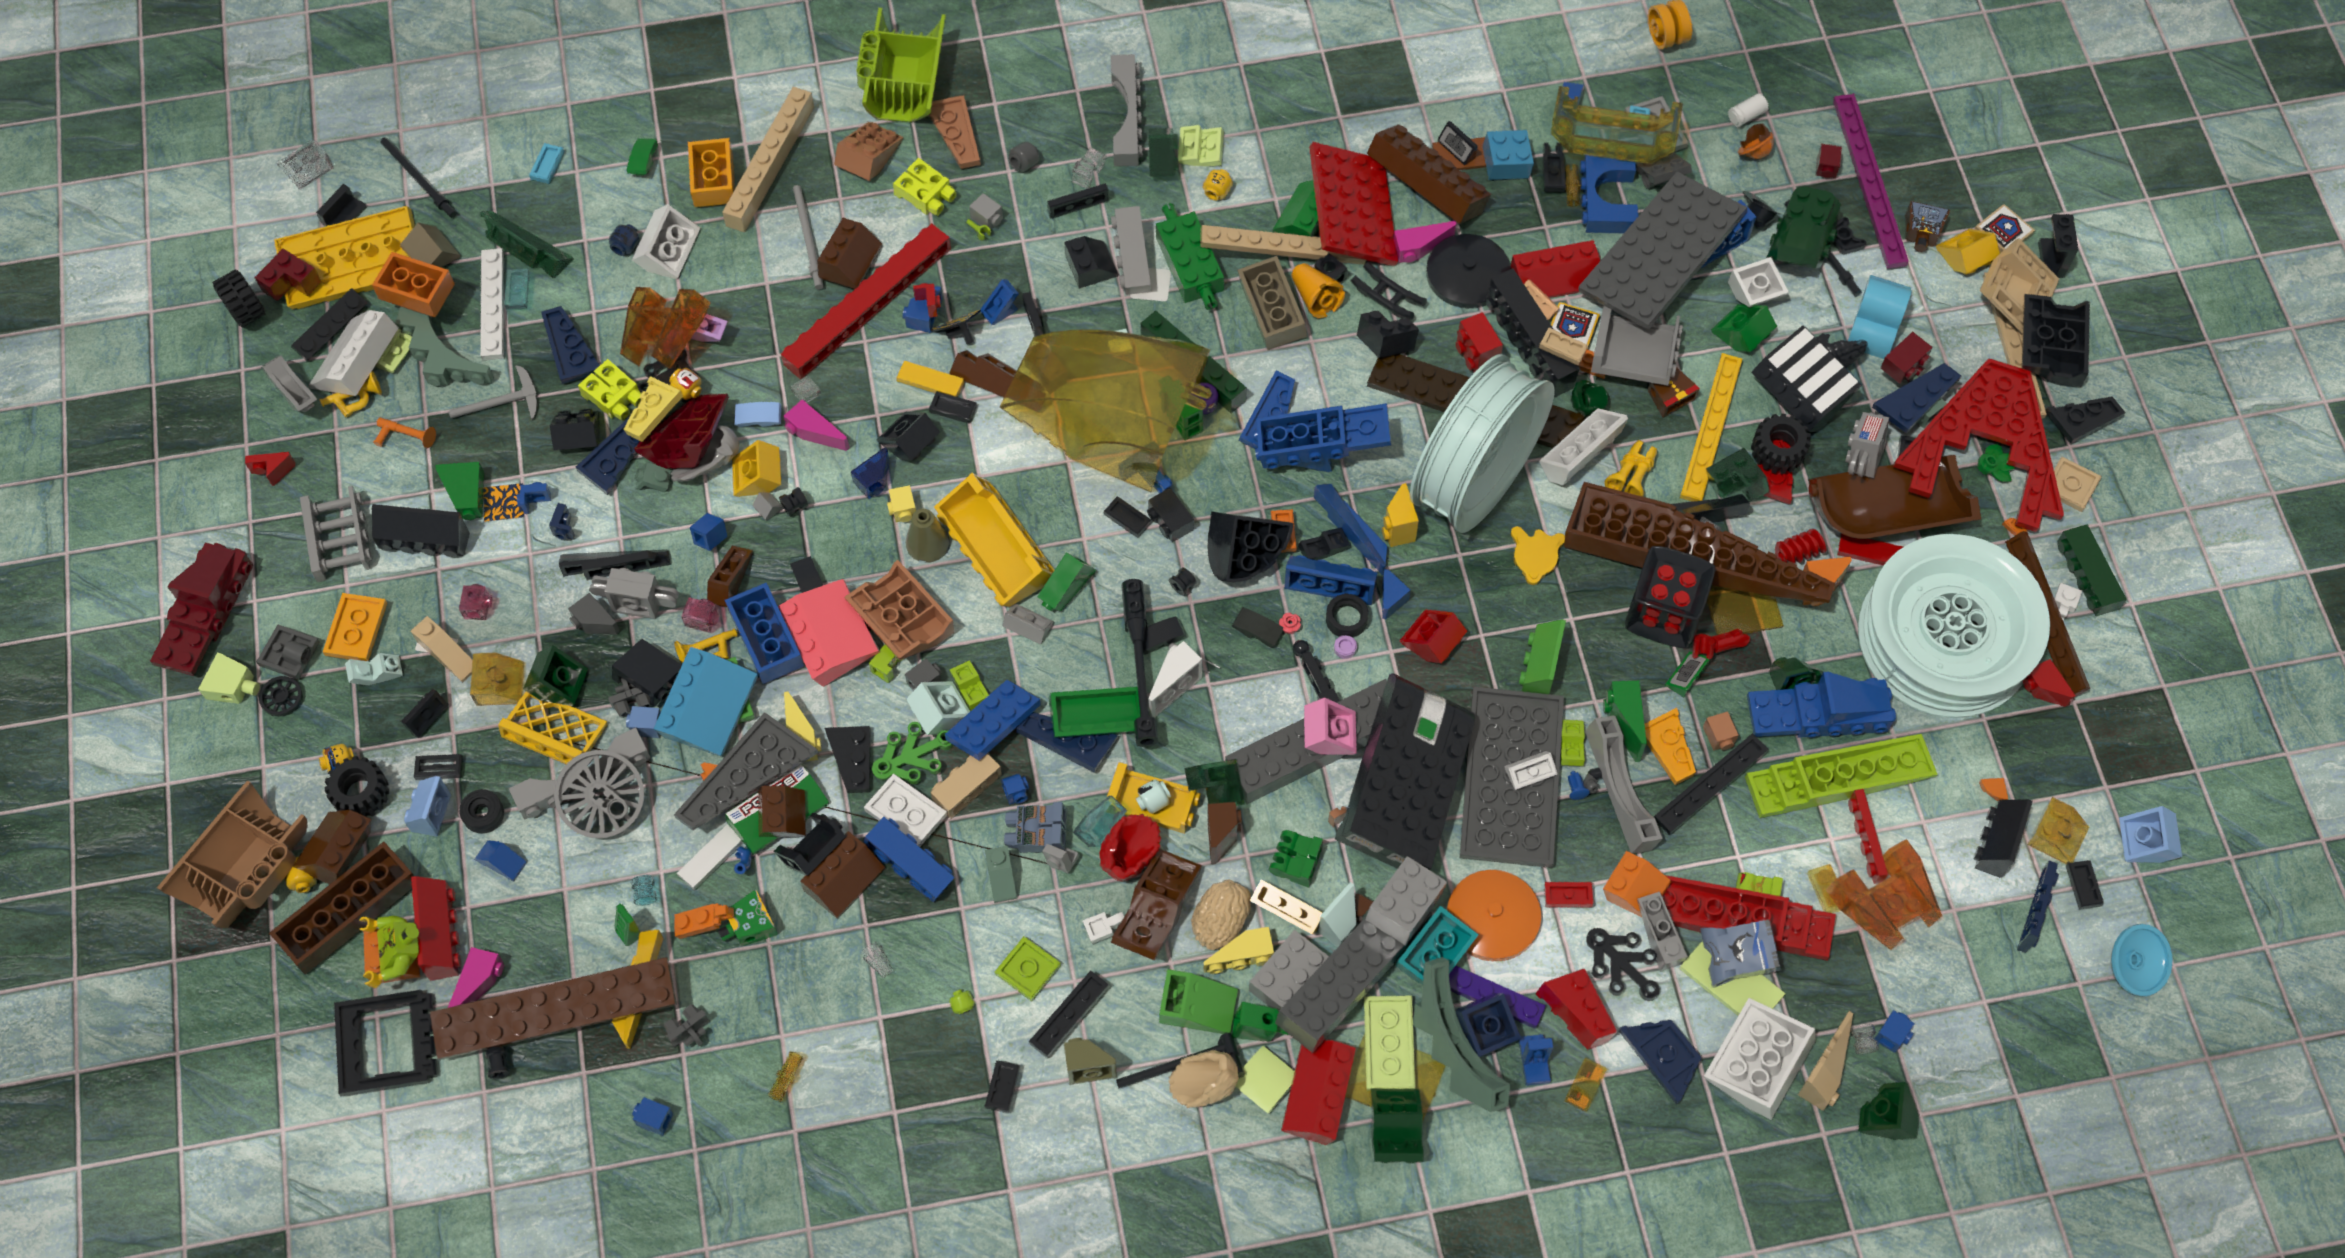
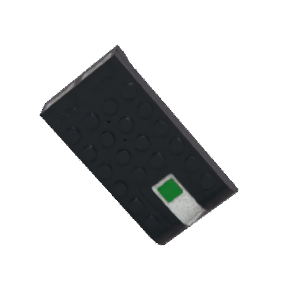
M1394 673L1389 674L1353 786L1349 805L1343 822L1338 827L1335 840L1397 869L1407 856L1428 870L1432 869L1474 726V712Z

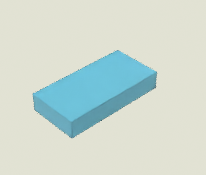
M544 143L529 174L530 180L550 184L565 152L564 148Z

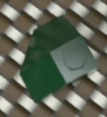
M1782 657L1773 662L1769 673L1775 689L1784 690L1794 689L1795 685L1803 682L1818 684L1823 671L1796 657L1788 659Z
M1884 1083L1877 1090L1879 1094L1871 1102L1867 1101L1860 1108L1858 1132L1893 1140L1917 1139L1919 1114L1908 1083Z

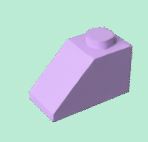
M687 307L680 323L681 335L700 342H717L721 340L728 322Z

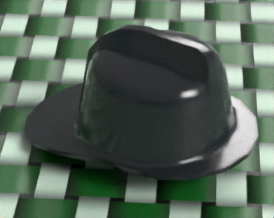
M1743 191V194L1749 199L1747 207L1756 216L1755 226L1763 228L1765 225H1769L1777 214L1781 215L1761 198L1748 191Z

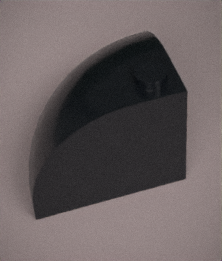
M1211 511L1207 545L1209 564L1213 574L1220 581L1241 582L1252 579L1251 577L1261 572L1264 573L1276 562V558L1280 555L1281 551L1287 547L1294 523Z

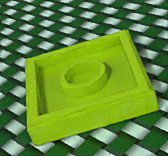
M1023 936L994 973L1027 999L1033 1001L1061 967V963Z

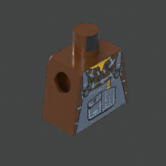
M1910 201L1905 214L1906 240L1915 243L1914 249L1916 251L1925 252L1928 246L1934 247L1950 210Z

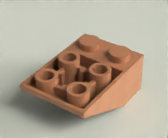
M867 122L837 143L834 165L864 179L871 180L881 172L902 142L903 136L896 134L892 130L884 129L876 123Z

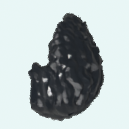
M1822 333L1820 336H1816L1846 368L1853 364L1860 356L1864 355L1868 345L1867 341L1863 339L1858 341L1840 340L1829 343L1830 334Z

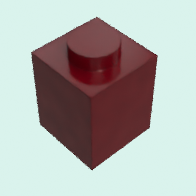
M1821 143L1817 155L1815 176L1836 179L1840 168L1842 146Z

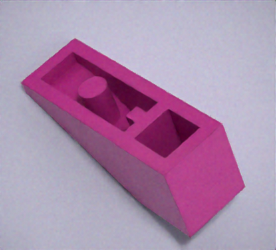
M1456 221L1394 231L1398 263H1410L1419 260L1430 253L1438 243L1454 236Z
M803 399L784 415L785 428L791 435L796 434L802 440L845 451L849 449L847 437Z
M471 947L448 1008L477 1001L495 984L497 976H501L504 968V963L498 954Z

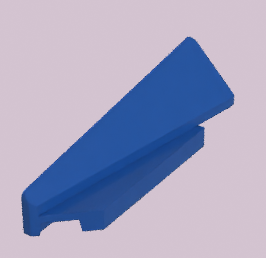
M1331 484L1316 485L1314 499L1328 512V518L1337 528L1342 527L1345 536L1383 575L1386 567L1387 545L1341 499Z

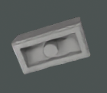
M1014 604L1005 613L1002 625L1019 635L1041 644L1053 626L1054 621L1018 604Z

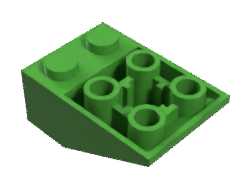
M1167 969L1159 1012V1023L1220 1034L1231 1033L1238 989L1192 973Z

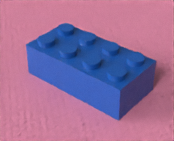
M767 583L725 600L730 616L762 684L804 667L801 654Z

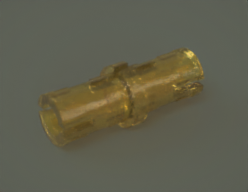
M1569 164L1565 167L1566 204L1573 207V201H1575V206L1580 204L1579 189L1581 188V183L1578 180V165L1572 164V170H1570Z
M792 1051L789 1052L782 1069L776 1073L777 1079L768 1093L770 1098L779 1102L783 1101V1097L790 1083H794L796 1079L794 1075L804 1059L801 1055Z

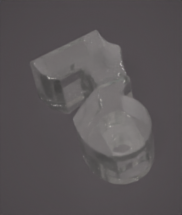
M1089 148L1085 156H1082L1081 160L1077 161L1073 167L1072 182L1088 189L1092 183L1093 171L1098 174L1100 173L1106 161V154Z

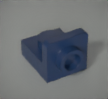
M557 504L549 527L556 538L574 540L575 534L572 527L569 526L571 514L566 504Z

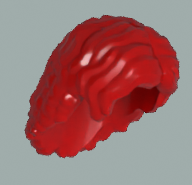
M1143 814L1122 816L1111 828L1110 833L1106 835L1099 851L1100 867L1110 877L1121 882L1128 881L1139 875L1161 848L1160 827L1158 823L1152 821L1151 817H1145Z

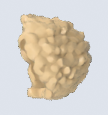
M1227 879L1223 882L1213 883L1211 888L1205 892L1200 902L1196 905L1191 919L1195 940L1199 941L1201 946H1205L1208 950H1215L1224 947L1238 937L1251 910V893L1249 890Z
M1215 1050L1181 1059V1064L1177 1065L1175 1071L1169 1076V1090L1172 1093L1173 1099H1177L1186 1108L1213 1104L1232 1094L1239 1079L1237 1065L1229 1054Z

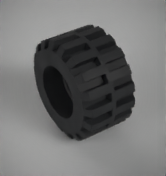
M234 269L213 281L216 293L236 323L242 328L265 315L264 307L238 270Z
M1781 413L1780 416L1773 414L1771 418L1766 417L1758 425L1751 445L1753 458H1757L1756 463L1758 465L1762 464L1763 469L1766 471L1771 469L1772 473L1780 471V474H1785L1787 470L1793 472L1795 467L1798 469L1802 462H1804L1811 444V435L1807 433V426H1802L1803 422L1800 419L1798 421L1795 420V416L1792 415L1786 417V414ZM1771 440H1783L1790 445V448H1780L1774 445Z
M353 756L352 760L346 758L343 759L344 763L339 764L338 762L335 764L336 768L334 770L330 769L328 772L330 778L325 779L327 786L324 789L328 800L336 811L352 810L365 817L369 814L372 817L375 815L374 811L377 809L380 811L383 808L382 803H387L388 797L386 795L390 793L389 783L374 761H369L366 757H362L360 760L358 756ZM368 781L366 788L361 793L354 796L347 795L348 789L354 783Z

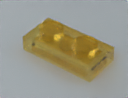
M1828 864L1808 870V878L1823 912L1836 913L1846 910L1849 905L1831 865Z

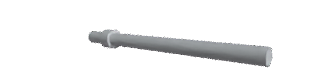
M796 185L793 187L810 263L809 272L810 276L813 277L815 289L820 290L823 288L822 278L818 276L817 256L801 186Z

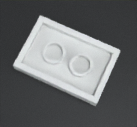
M895 774L886 781L864 806L865 812L878 821L883 816L887 820L889 818L893 819L900 826L899 830L905 835L908 833L916 839L919 847L947 816V811Z

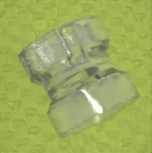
M1860 1024L1850 1029L1851 1036L1855 1039L1853 1046L1856 1054H1869L1879 1050L1878 1041L1874 1038L1876 1030L1873 1024Z

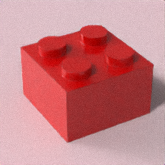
M1483 312L1460 321L1459 330L1457 331V342L1455 343L1456 349L1459 354H1463L1467 368L1475 373L1490 358L1502 353L1503 344Z

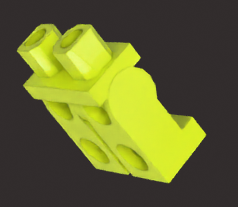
M920 158L893 183L894 195L900 199L903 197L917 209L922 210V213L925 215L931 212L938 216L944 209V204L940 201L945 199L950 203L956 198V191L950 186L949 179L945 176L943 177V175Z
M607 359L594 370L595 375L591 373L578 387L582 397L597 405L611 419L616 417L624 421L630 414L626 406L632 403L635 407H638L641 402V393L637 383Z

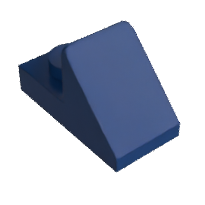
M1002 279L982 306L981 313L991 325H995L1018 310L1013 302L1019 293L1007 279Z

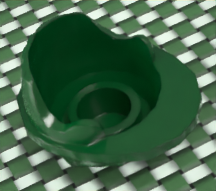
M1581 380L1575 384L1570 401L1572 407L1579 414L1590 416L1596 409L1606 408L1608 405V394L1604 386L1591 383V381Z

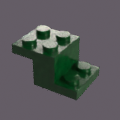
M1371 1088V1140L1374 1162H1406L1410 1164L1423 1162V1111L1419 1089Z

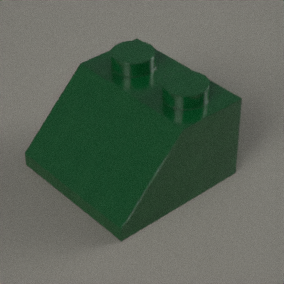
M551 645L537 653L523 689L540 701L573 706L588 668L554 645Z

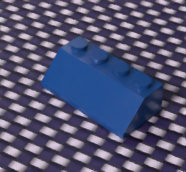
M1290 555L1286 565L1284 589L1335 598L1337 595L1345 593L1354 594L1360 597L1367 605H1372L1378 572H1374L1369 568L1359 569L1347 564L1338 565L1329 563L1326 560L1317 561L1301 555Z

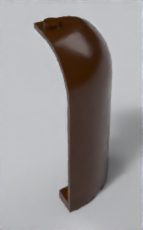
M1956 455L1941 456L1930 498L1908 492L1912 473L1895 468L1893 464L1879 466L1874 478L1868 476L1858 477V474L1850 475L1849 472L1808 479L1809 495L1813 499L1821 517L1837 532L1853 538H1873L1981 519L1978 497L1972 495L1967 488L1962 489L1960 486L1962 477L1958 469Z

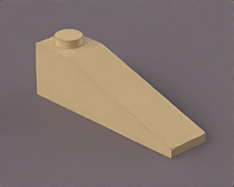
M1850 1011L1841 1022L1798 1093V1096L1824 1111L1828 1104L1833 1106L1840 1095L1836 1090L1841 1082L1853 1013Z

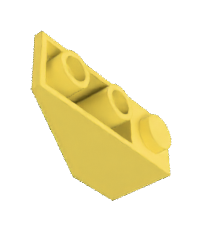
M1269 927L1244 931L1203 962L1204 973L1218 974L1230 968L1242 970L1248 965L1254 964L1263 966L1274 954Z

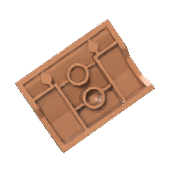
M899 560L895 561L890 571L875 583L865 582L845 596V600L899 660L937 646L954 634V624L951 617Z

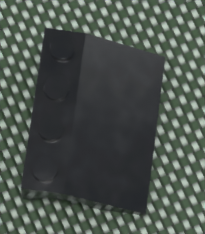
M2025 294L2022 368L2061 385L2082 387L2089 371L2090 301H2084L2076 306L2056 304L2049 296Z

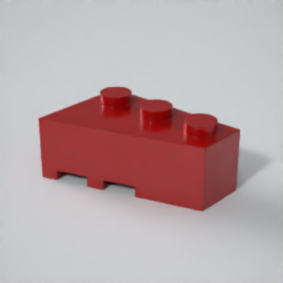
M1585 968L1546 981L1535 993L1539 999L1543 998L1552 1008L1551 1012L1555 1016L1558 1015L1568 1025L1566 1028L1587 1050L1608 1043L1617 1033Z

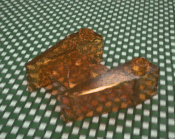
M636 287L628 304L620 354L636 366H639L645 352L652 353L651 356L667 368H671L703 322L711 302L693 289H679L672 308L664 307L667 300L652 288Z
M1907 839L1889 848L1883 855L1887 872L1891 876L1888 879L1868 889L1853 869L1835 879L1826 889V892L1843 913L1890 950L1894 949L1904 939L1898 930L1919 918H1922L1927 927L1930 928L1942 917L1922 860Z

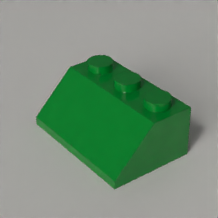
M1313 180L1299 183L1275 224L1273 232L1310 237L1317 236L1319 222Z

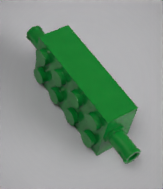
M1169 203L1170 209L1165 204L1162 207V212L1167 220L1155 224L1156 240L1184 303H1188L1202 298L1206 310H1211L1210 304L1212 309L1218 306L1214 294L1224 291V276L1212 249L1201 247V225L1194 211L1178 216L1173 203Z

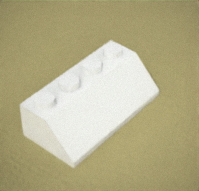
M1599 408L1596 409L1539 461L1548 480L1561 485L1569 482L1571 477L1583 469L1592 458L1599 455L1600 451L1612 443L1622 432L1628 420L1627 415Z

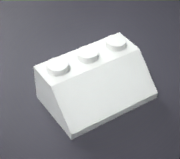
M669 204L656 209L632 261L647 272L677 279L700 227Z

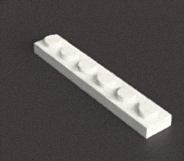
M502 248L481 250V358L483 361L504 359V252Z

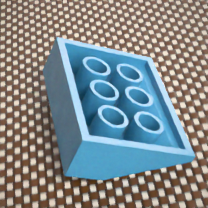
M690 647L654 726V730L664 738L723 757L758 674L709 652Z

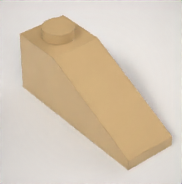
M428 616L411 630L417 643L462 683L479 668L458 644Z

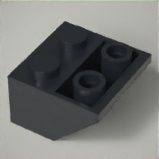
M590 408L582 409L579 413L560 411L549 425L553 451L596 447L600 441L599 411H592Z

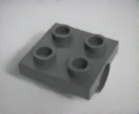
M1666 151L1659 156L1648 157L1641 162L1635 163L1636 171L1641 174L1643 184L1647 189L1666 183L1676 172L1683 175L1692 172L1691 164L1673 151Z
M277 624L256 663L260 667L299 680L320 641L316 637Z

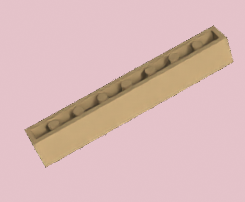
M792 87L722 212L726 227L744 233L747 230L814 109L811 92Z

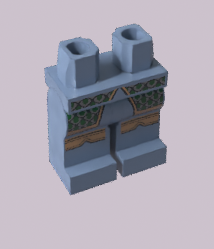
M1053 802V805L1045 806L1030 805L1025 807L1022 805L1017 806V811L1006 812L1005 822L1007 827H1016V832L1004 834V844L1008 848H1018L1020 853L1042 852L1046 844L1065 851L1067 809L1063 802Z

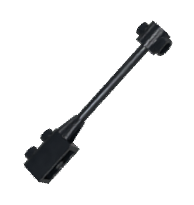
M1128 579L1121 584L1125 632L1129 631L1131 641L1134 644L1140 717L1134 721L1136 745L1140 747H1151L1156 745L1159 740L1157 720L1149 716L1142 644L1144 642L1145 628L1147 627L1144 583L1139 579Z

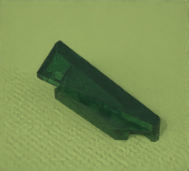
M493 211L480 212V217L485 219L488 230L485 231L487 239L529 267L538 268L540 266L550 277L555 278L573 261L572 256Z

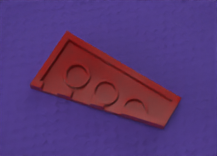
M1771 440L1774 445L1780 448H1790V445L1783 440ZM1757 464L1748 491L1791 504L1792 472L1787 470L1785 474H1780V471L1772 473L1771 469L1766 471L1763 469L1762 464Z

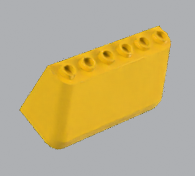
M971 473L934 506L938 512L937 518L950 529L948 531L949 535L960 543L961 552L972 560L971 566L977 573L982 574L984 577L983 583L988 589L994 591L996 594L994 598L1002 607H1011L1042 589L1055 569L997 489L988 480Z

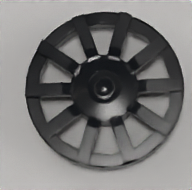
M278 676L270 679L263 685L259 693L260 706L271 716H287V714L298 709L297 707L303 699L301 686L295 679L288 676ZM281 681H287L285 687L281 685ZM277 682L278 687H275L274 689L270 687L271 685ZM291 684H294L296 686L295 688L288 691ZM267 689L271 691L270 695H265ZM298 691V696L290 695ZM264 699H272L271 702L264 705ZM290 699L296 700L295 703H291ZM275 704L273 710L268 709L270 706ZM285 704H288L290 707L286 709ZM279 706H281L282 711H277Z

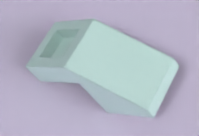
M378 653L370 662L349 659L345 663L348 681L353 684L373 685L399 678L403 675L399 655Z

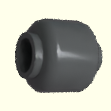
M1022 142L1009 152V164L1019 172H1025L1038 164V149L1029 142Z

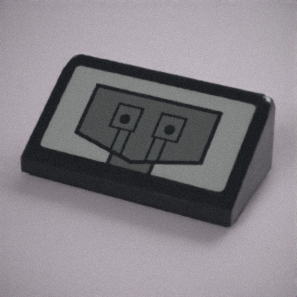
M1449 120L1439 135L1438 142L1463 165H1467L1476 158L1478 145Z

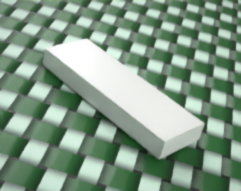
M726 825L677 872V875L695 890L743 842L733 829Z

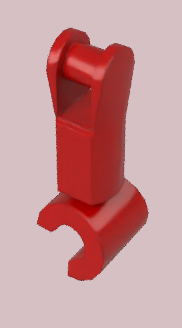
M1735 629L1712 637L1706 634H1697L1694 637L1692 657L1695 659L1698 658L1699 654L1704 653L1707 654L1706 658L1711 659L1714 652L1718 653L1746 646L1750 641V636L1743 634L1741 629Z

